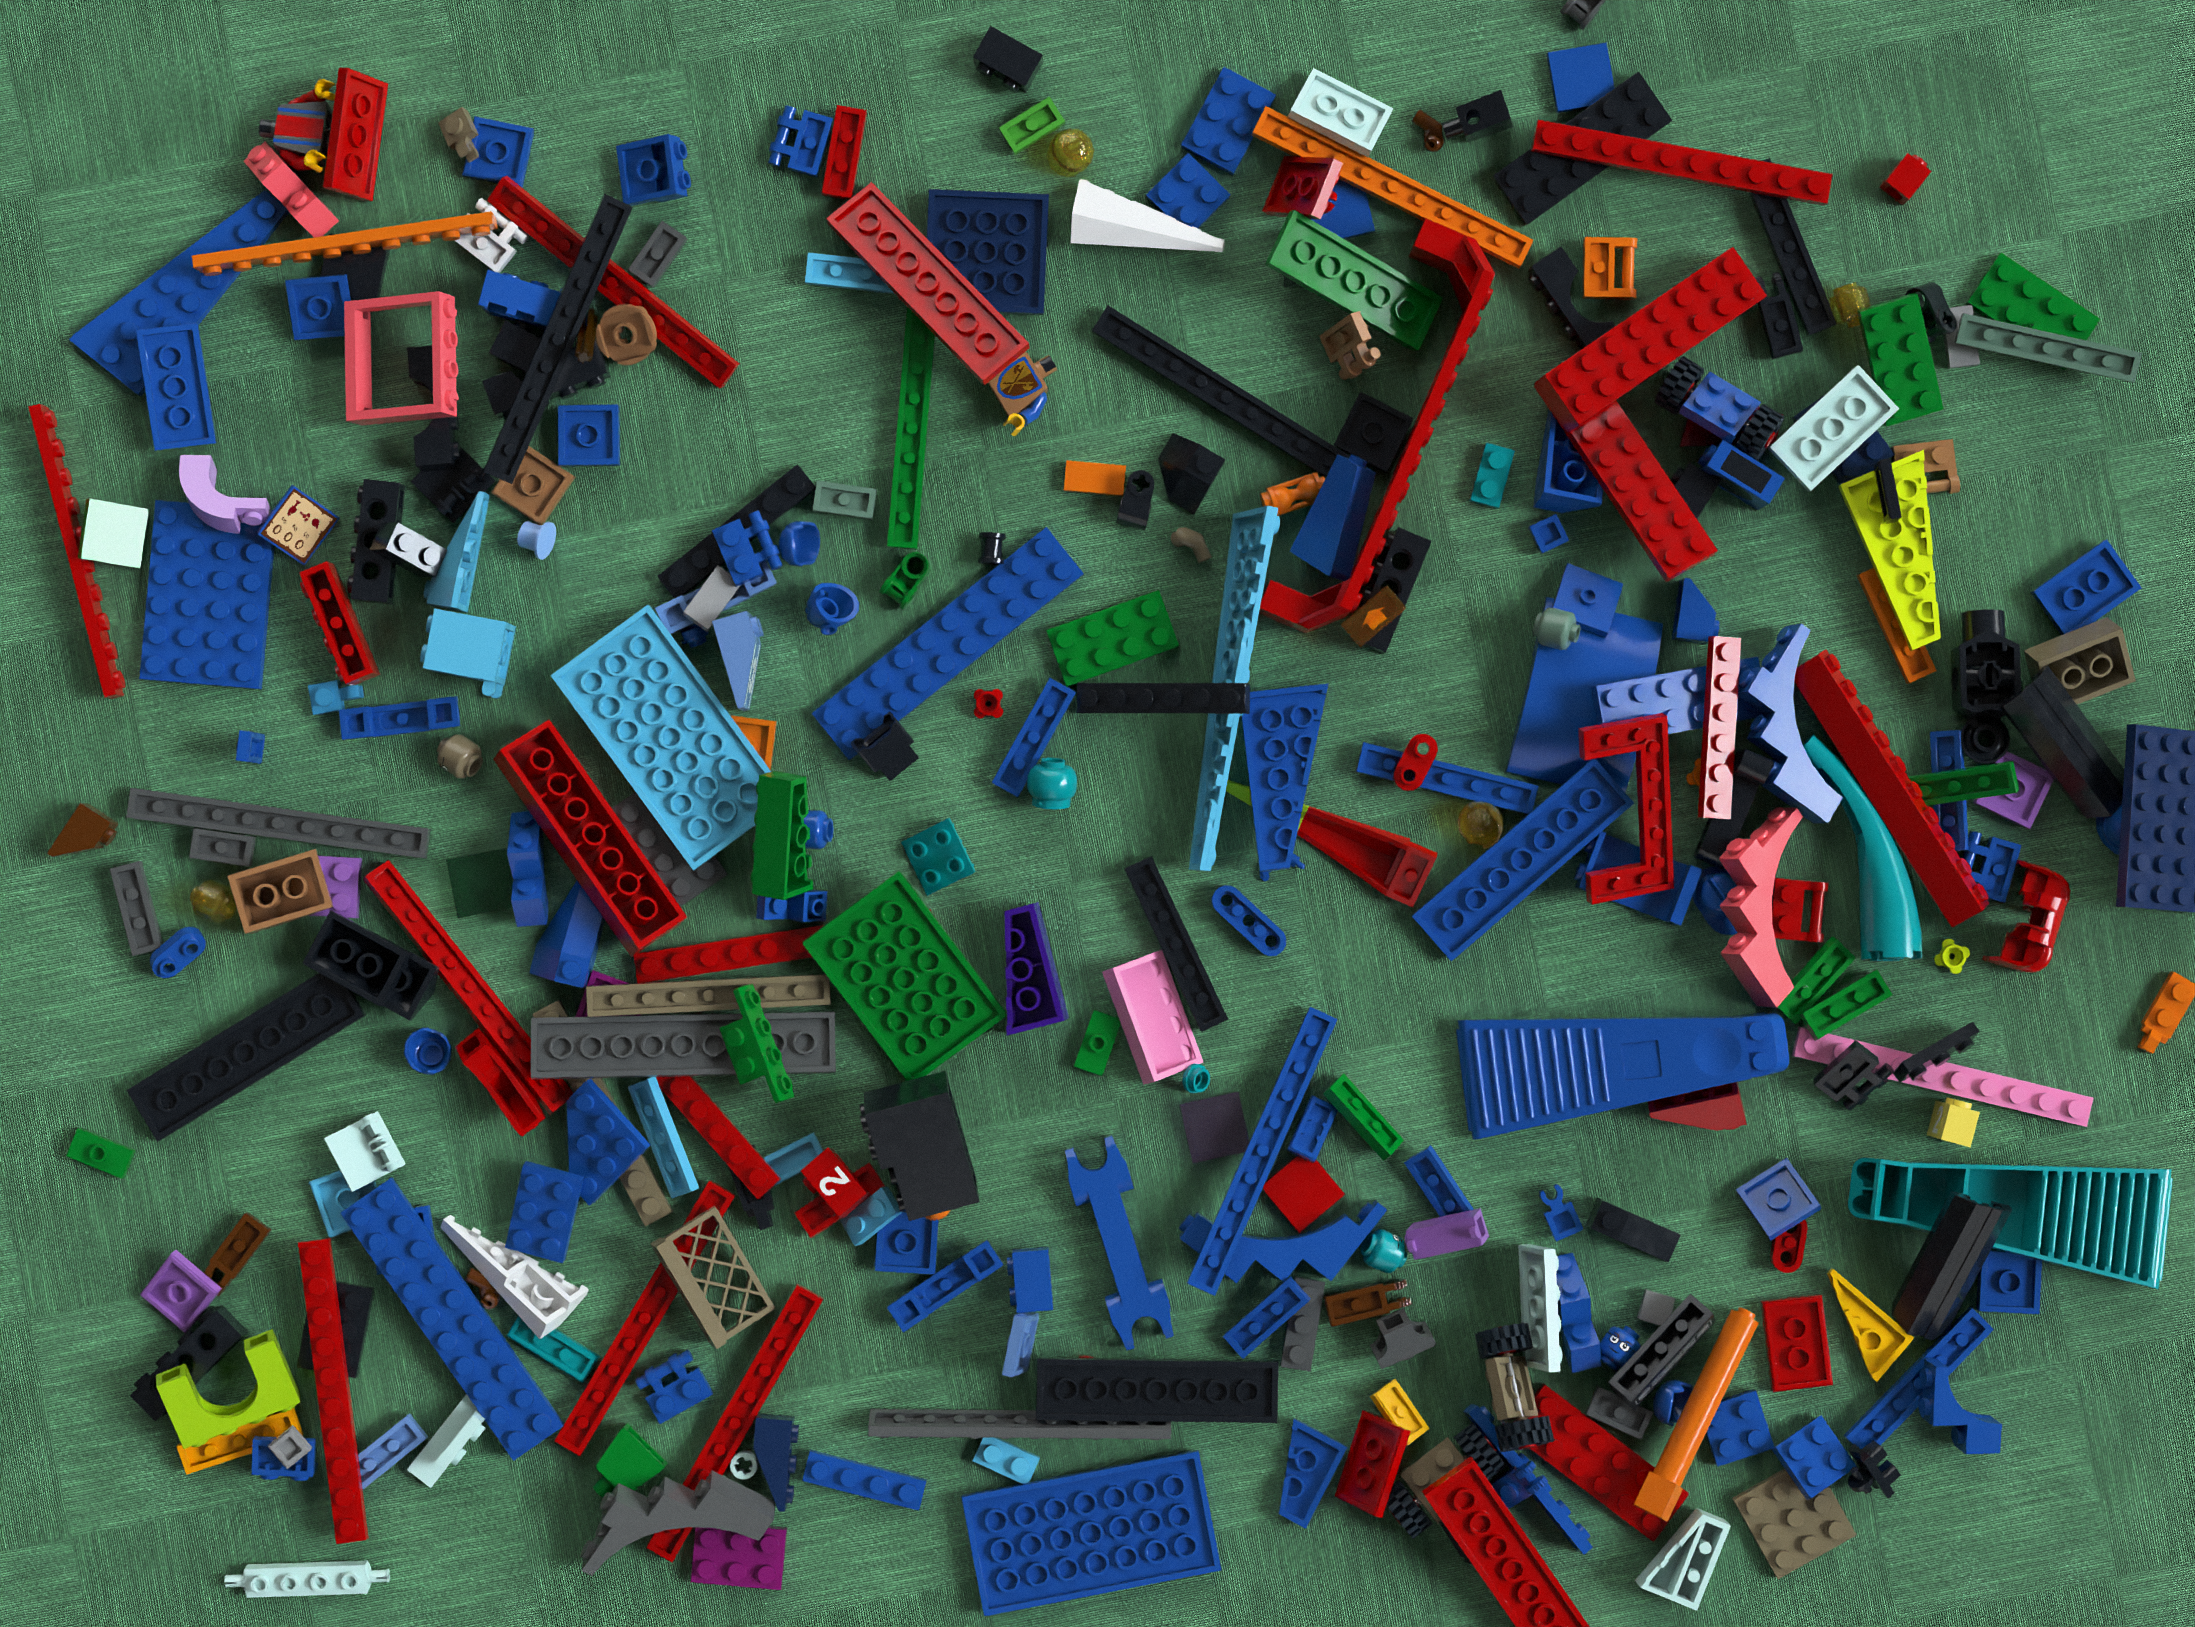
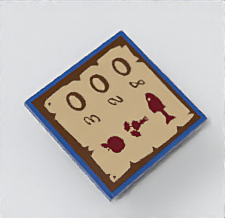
M291 485L256 533L305 566L340 517L294 485Z

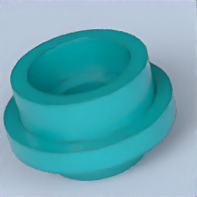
M1191 1064L1183 1074V1087L1187 1092H1203L1210 1083V1073L1201 1064Z

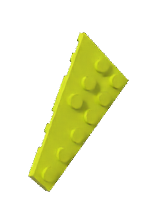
M1924 450L1891 463L1902 516L1895 523H1884L1874 471L1838 486L1910 651L1941 638L1938 602H1936L1935 571H1933L1932 560L1933 546L1930 513L1927 504Z

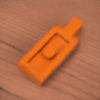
M2171 971L2141 1021L2143 1025L2140 1031L2145 1034L2138 1044V1048L2153 1054L2160 1042L2166 1044L2195 997V983L2176 972Z

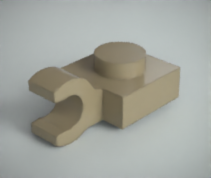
M461 107L438 122L448 146L456 150L461 158L466 156L467 161L470 163L479 157V153L472 142V139L479 134L468 110Z

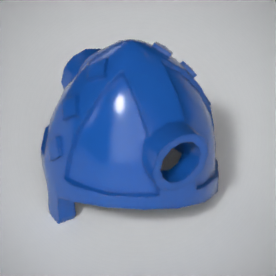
M821 583L813 588L807 601L805 612L810 623L820 628L822 634L832 635L836 633L837 627L851 621L859 611V601L850 589L842 585Z

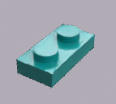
M1485 443L1469 499L1470 502L1499 509L1515 450Z

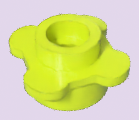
M1945 939L1942 942L1940 953L1934 957V962L1937 966L1949 968L1952 974H1958L1962 971L1966 958L1970 956V951L1967 947L1956 945L1952 939ZM1951 953L1954 954V959H1950L1949 955Z

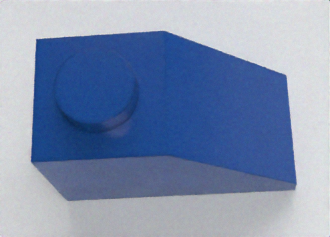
M1683 578L1679 580L1671 640L1708 644V636H1718L1719 620H1715L1716 612L1690 578Z

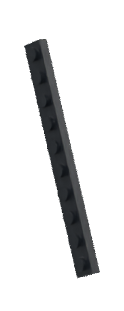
M606 194L603 195L483 472L507 483H513L633 207Z
M1107 305L1092 329V333L1321 476L1327 477L1337 454L1350 458L1343 451Z

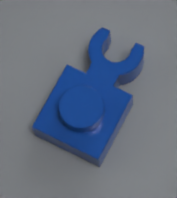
M1554 1184L1556 1196L1553 1199H1548L1543 1190L1539 1191V1197L1543 1203L1550 1207V1210L1543 1212V1215L1554 1240L1557 1242L1584 1229L1572 1202L1568 1201L1563 1204V1190L1558 1184Z

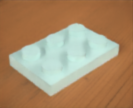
M1313 68L1288 117L1369 157L1393 108Z

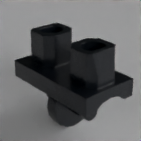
M1874 1440L1863 1449H1860L1855 1444L1852 1445L1848 1451L1859 1466V1468L1853 1467L1850 1470L1851 1475L1848 1478V1485L1852 1491H1863L1865 1494H1868L1872 1491V1486L1875 1489H1881L1885 1497L1889 1499L1895 1493L1890 1485L1901 1474L1888 1460L1877 1467V1464L1887 1456L1883 1447Z

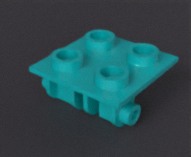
M950 818L901 842L927 896L976 872L974 864L971 863L966 852L967 849L966 847L964 848L963 841L959 838L954 828L955 825Z

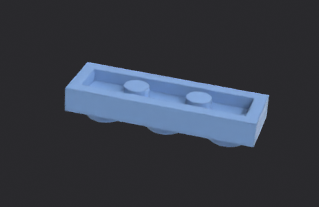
M410 1413L358 1455L362 1489H365L428 1438V1435Z

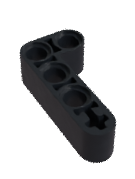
M1745 748L1739 749L1736 752L1733 769L1731 819L1708 818L1696 847L1694 858L1720 869L1724 868L1719 857L1726 851L1727 845L1738 838L1757 789L1765 783L1769 776L1773 760Z

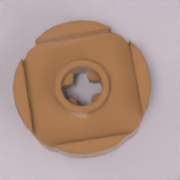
M620 304L608 309L602 315L603 317L596 329V340L601 352L607 358L610 357L621 365H633L646 359L657 346L656 326L644 307ZM623 326L632 331L633 336L629 343L626 338H621L620 333L624 331Z

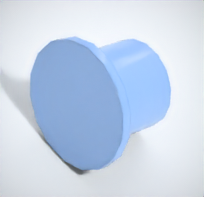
M526 521L519 530L517 543L522 548L534 551L536 558L543 560L550 554L554 546L556 527L554 523L549 521L543 525Z

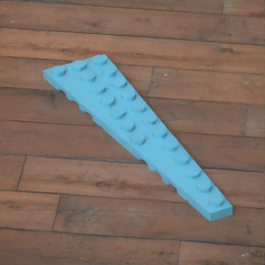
M1264 506L1233 514L1212 683H1248L1249 663L1253 651V642L1273 535L1278 532L1280 527L1277 507ZM1208 713L1189 870L1211 871V867L1215 863V846L1220 828V819L1239 717L1243 714Z

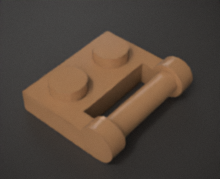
M1953 439L1891 447L1895 454L1892 457V462L1924 450L1925 473L1945 471L1946 479L1927 481L1926 493L1948 491L1949 494L1960 492V480L1957 475Z

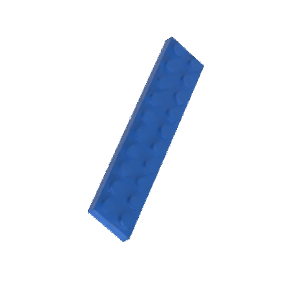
M1047 527L1005 559L1004 564L996 566L816 709L812 715L850 761L858 755L851 742L856 738L867 737L883 724L885 714L891 712L898 721L902 720L1082 577L1084 573Z
M390 1178L340 1213L479 1413L485 1418L486 1423L513 1461L563 1427L564 1422L393 1178Z

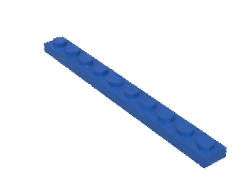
M1312 1007L1308 1008L1186 1284L1210 1295H1216L1337 1022L1336 1018Z

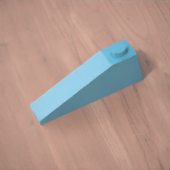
M482 491L477 493L447 547L446 555L436 577H431V581L427 580L424 588V598H427L426 604L468 612L490 498L489 494Z

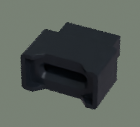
M891 712L884 715L883 724L867 737L856 738L851 742L853 748L874 773L881 770L889 781L919 759L910 747L914 740Z

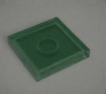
M507 848L446 860L458 919L513 908L511 903L513 877L507 856Z

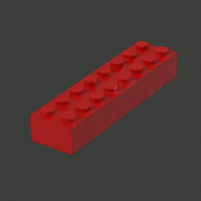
M1732 247L1543 375L1534 384L1569 433L1767 297V295L1735 248Z
M550 719L499 750L493 760L631 957L678 927L687 918L682 908Z

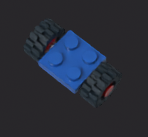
M1684 356L1681 357L1669 372L1668 377L1665 378L1654 402L1674 415H1677L1679 412L1730 444L1741 430L1744 431L1736 443V448L1758 461L1777 434L1784 416L1765 404L1760 406V401L1712 372H1709L1697 387V383L1704 373V368Z

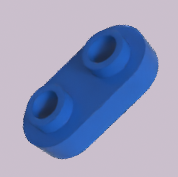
M195 927L182 928L151 954L149 960L154 974L160 978L173 977L197 958L206 946V941L201 931Z

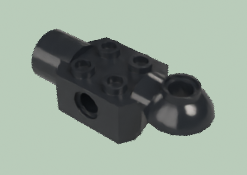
M1994 609L1972 610L1961 613L1962 644L1950 651L1952 710L1966 718V724L1961 732L1962 749L1972 760L1988 764L2001 759L2009 749L2010 735L2007 727L2001 721V717L2005 716L2000 706L2012 695L2021 693L2020 645L2007 639L2005 636V611ZM1979 733H1984L1989 738L1988 747H1983L1979 744L1977 739Z

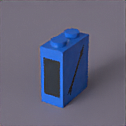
M1724 440L1716 445L1711 444L1709 448L1704 450L1697 461L1701 465V470L1720 481L1718 485L1720 488L1756 510L1765 507L1771 502L1785 479Z

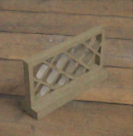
M716 1206L709 1208L664 1238L660 1237L650 1243L707 1341L715 1349L720 1348L727 1343L726 1340L776 1309ZM711 1216L714 1217L718 1224L715 1237L700 1234L703 1221ZM696 1226L695 1233L689 1232V1230ZM722 1232L727 1240L720 1239ZM683 1234L694 1236L690 1253L679 1252L673 1240ZM699 1238L714 1241L710 1258L694 1255ZM719 1242L729 1244L733 1249L730 1263L715 1260ZM682 1256L688 1257L687 1265ZM737 1258L741 1265L735 1264ZM693 1259L709 1262L705 1279L693 1277L690 1272ZM714 1263L729 1266L725 1284L710 1281ZM734 1268L746 1271L748 1278L745 1288L730 1285ZM697 1282L703 1283L702 1290ZM752 1283L757 1291L750 1289ZM708 1284L724 1287L720 1304L710 1303L706 1299ZM729 1289L744 1292L740 1309L725 1306ZM749 1293L760 1295L766 1306L756 1312L746 1311ZM712 1307L718 1308L717 1315L715 1314ZM723 1310L739 1313L736 1325L725 1331L721 1324ZM744 1314L750 1315L743 1320Z

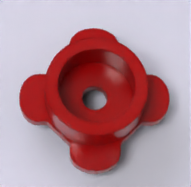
M978 689L974 692L973 696L976 699L974 715L977 718L982 719L984 716L1000 718L1003 715V709L1001 708L1003 693L1001 690L984 691ZM986 701H991V706H986Z

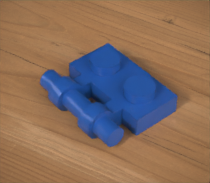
M785 106L782 116L778 117L776 125L779 128L775 141L770 144L769 152H771L768 163L780 167L782 156L790 157L788 170L817 178L834 120L831 117L804 110L801 121L794 119L796 108ZM790 131L798 132L793 147L786 145Z
M759 511L748 515L752 526L744 529L740 519H737L712 530L736 587L763 576L764 574L759 565L768 561L771 570H776L783 566L779 558L780 550L777 545L773 544L769 535L770 527L768 522L763 520ZM754 537H758L763 549L756 554L749 542Z
M1970 831L1968 837L1969 850H1962L1964 851L1962 858L1969 863L1972 870L1975 856L1984 857L1980 872L1972 871L1971 875L1977 884H1981L1985 888L1988 899L2005 903L2022 845L1996 837H1989L1987 847L1980 846L1979 842L1982 834Z
M689 1350L679 1355L674 1353L668 1357V1361L656 1368L651 1366L644 1370L645 1374L635 1379L640 1390L649 1385L654 1388L655 1392L646 1396L645 1399L659 1424L713 1395V1391L701 1369L698 1367L688 1373L684 1366L694 1360ZM674 1371L679 1378L665 1386L661 1378Z

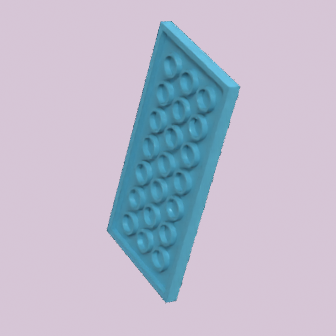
M649 604L551 675L693 871L756 826L754 822L758 802L756 785L759 775L772 771Z

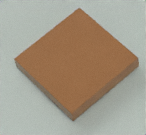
M528 446L513 483L510 484L500 479L491 493L537 524L543 525L575 479V476Z

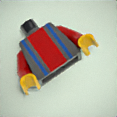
M326 79L318 80L315 89L289 101L288 104L279 105L276 120L261 119L259 124L260 137L273 138V146L280 154L281 159L296 171L315 170L321 173L323 168L320 166H326L333 110L327 102L323 101L326 99L330 101L335 100V94L329 92V89L335 86V83Z

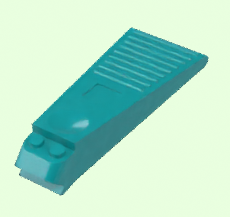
M1860 1158L1854 1163L1852 1168L1848 1208L1851 1214L1858 1218L1882 1221L1929 1233L1951 1191L1969 1195L1971 1197L1970 1200H1975L1979 1204L1983 1202L1990 1205L1991 1201L2006 1204L2013 1210L1992 1249L2159 1290V1283L2162 1281L2172 1193V1169L1899 1162Z

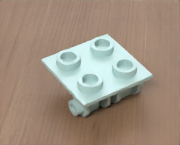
M378 1111L324 1138L351 1192L406 1165Z

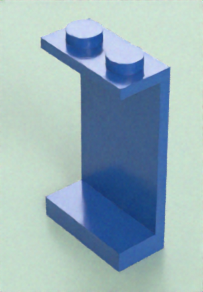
M1602 831L1585 846L1584 851L1588 852L1585 863H1579L1576 869L1574 880H1577V884L1575 887L1586 891V872L1640 862V847L1606 835V832ZM1673 860L1674 889L1613 900V902L1681 926L1702 869Z

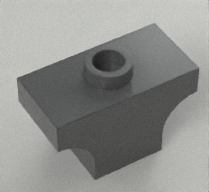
M1404 1308L1376 1320L1380 1332L1377 1340L1370 1345L1382 1370L1436 1346V1342L1426 1322L1410 1320Z

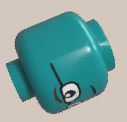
M1378 1229L1373 1233L1370 1232L1361 1245V1254L1363 1255L1364 1262L1383 1273H1392L1397 1267L1401 1268L1407 1260L1408 1254L1405 1251L1404 1240L1383 1229Z

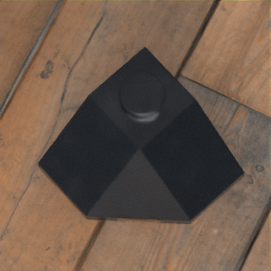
M1173 433L1158 457L1168 500L1194 515L1226 459L1196 442Z

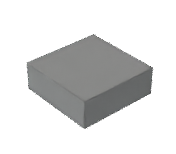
M1645 1289L1637 1318L1662 1325L1671 1315L1676 1298Z
M293 1425L267 1446L286 1469L290 1468L312 1449V1446Z

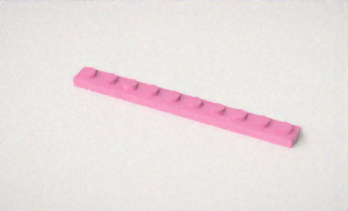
M1798 1027L1792 1056L1829 1065L1855 1040L1827 1034L1814 1041L1807 1028ZM1858 1041L1878 1057L1879 1064L1875 1067L1876 1069L1881 1068L1887 1063L1895 1071L1901 1062L1915 1055ZM1948 1062L1939 1067H1935L1934 1064L1926 1068L1927 1072L1914 1081L1910 1077L1902 1081L1903 1083L2085 1127L2088 1124L2093 1097ZM1893 1073L1887 1078L1898 1081Z

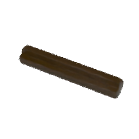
M589 308L577 334L575 356L578 357L580 364H584V361L591 362L593 358L598 316L594 314L595 310Z

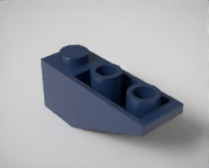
M759 1413L755 1422L753 1449L778 1511L785 1512L787 1503L792 1504L794 1498V1485H789L790 1473H795L797 1455H792V1443H798L799 1425H794L795 1416Z

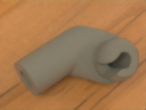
M1180 527L1171 534L1172 544L1176 547L1184 545L1192 548L1198 563L1212 558L1201 533L1186 527Z

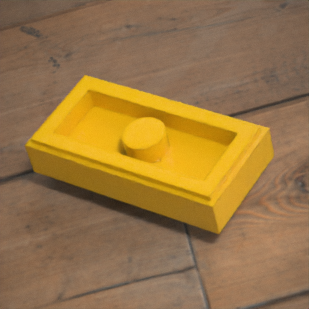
M1396 1379L1389 1381L1369 1396L1384 1419L1411 1431L1406 1446L1430 1429Z

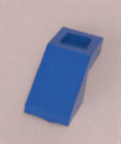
M810 890L785 900L758 895L756 918L761 920L790 919L799 922L826 921L828 891Z

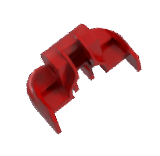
M2017 860L2016 866L2026 869L2019 895L2023 896V905H2026L2023 906L2022 910L2031 913L2029 922H2017L2013 931L2007 932L2000 956H1983L1982 960L2019 972L2034 973L2045 968L2052 959L2054 944L2065 908L2070 900L2071 890L2066 879L2057 872L2043 866Z

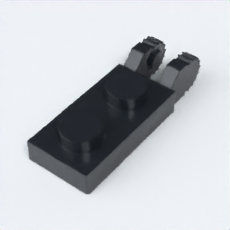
M1779 272L1772 273L1771 282L1776 296L1770 298L1767 296L1757 303L1772 360L1803 351L1789 293L1785 291ZM1756 277L1755 279L1767 295L1763 279Z

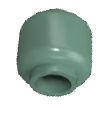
M1547 608L1543 613L1539 612L1537 615L1533 634L1537 636L1539 644L1565 650L1572 642H1577L1581 626L1577 625L1574 613L1557 608Z

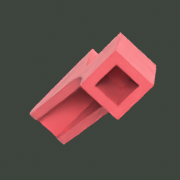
M266 141L249 152L244 163L314 238L324 236L339 222L328 207L308 188Z

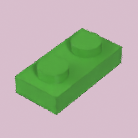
M1049 96L999 127V131L1013 154L1016 155L1065 125V120Z

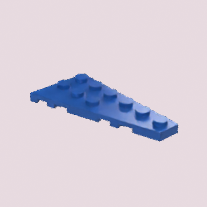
M1328 684L1250 692V714H1243L1241 716L1259 872L1290 869Z

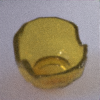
M1069 128L1054 136L1048 146L1046 157L1050 168L1058 175L1075 177L1088 168L1092 162L1095 150L1092 140L1084 131Z
M1473 801L1462 808L1457 819L1458 830L1467 840L1468 844H1479L1484 849L1498 843L1503 831V818L1500 811L1494 805L1487 802Z

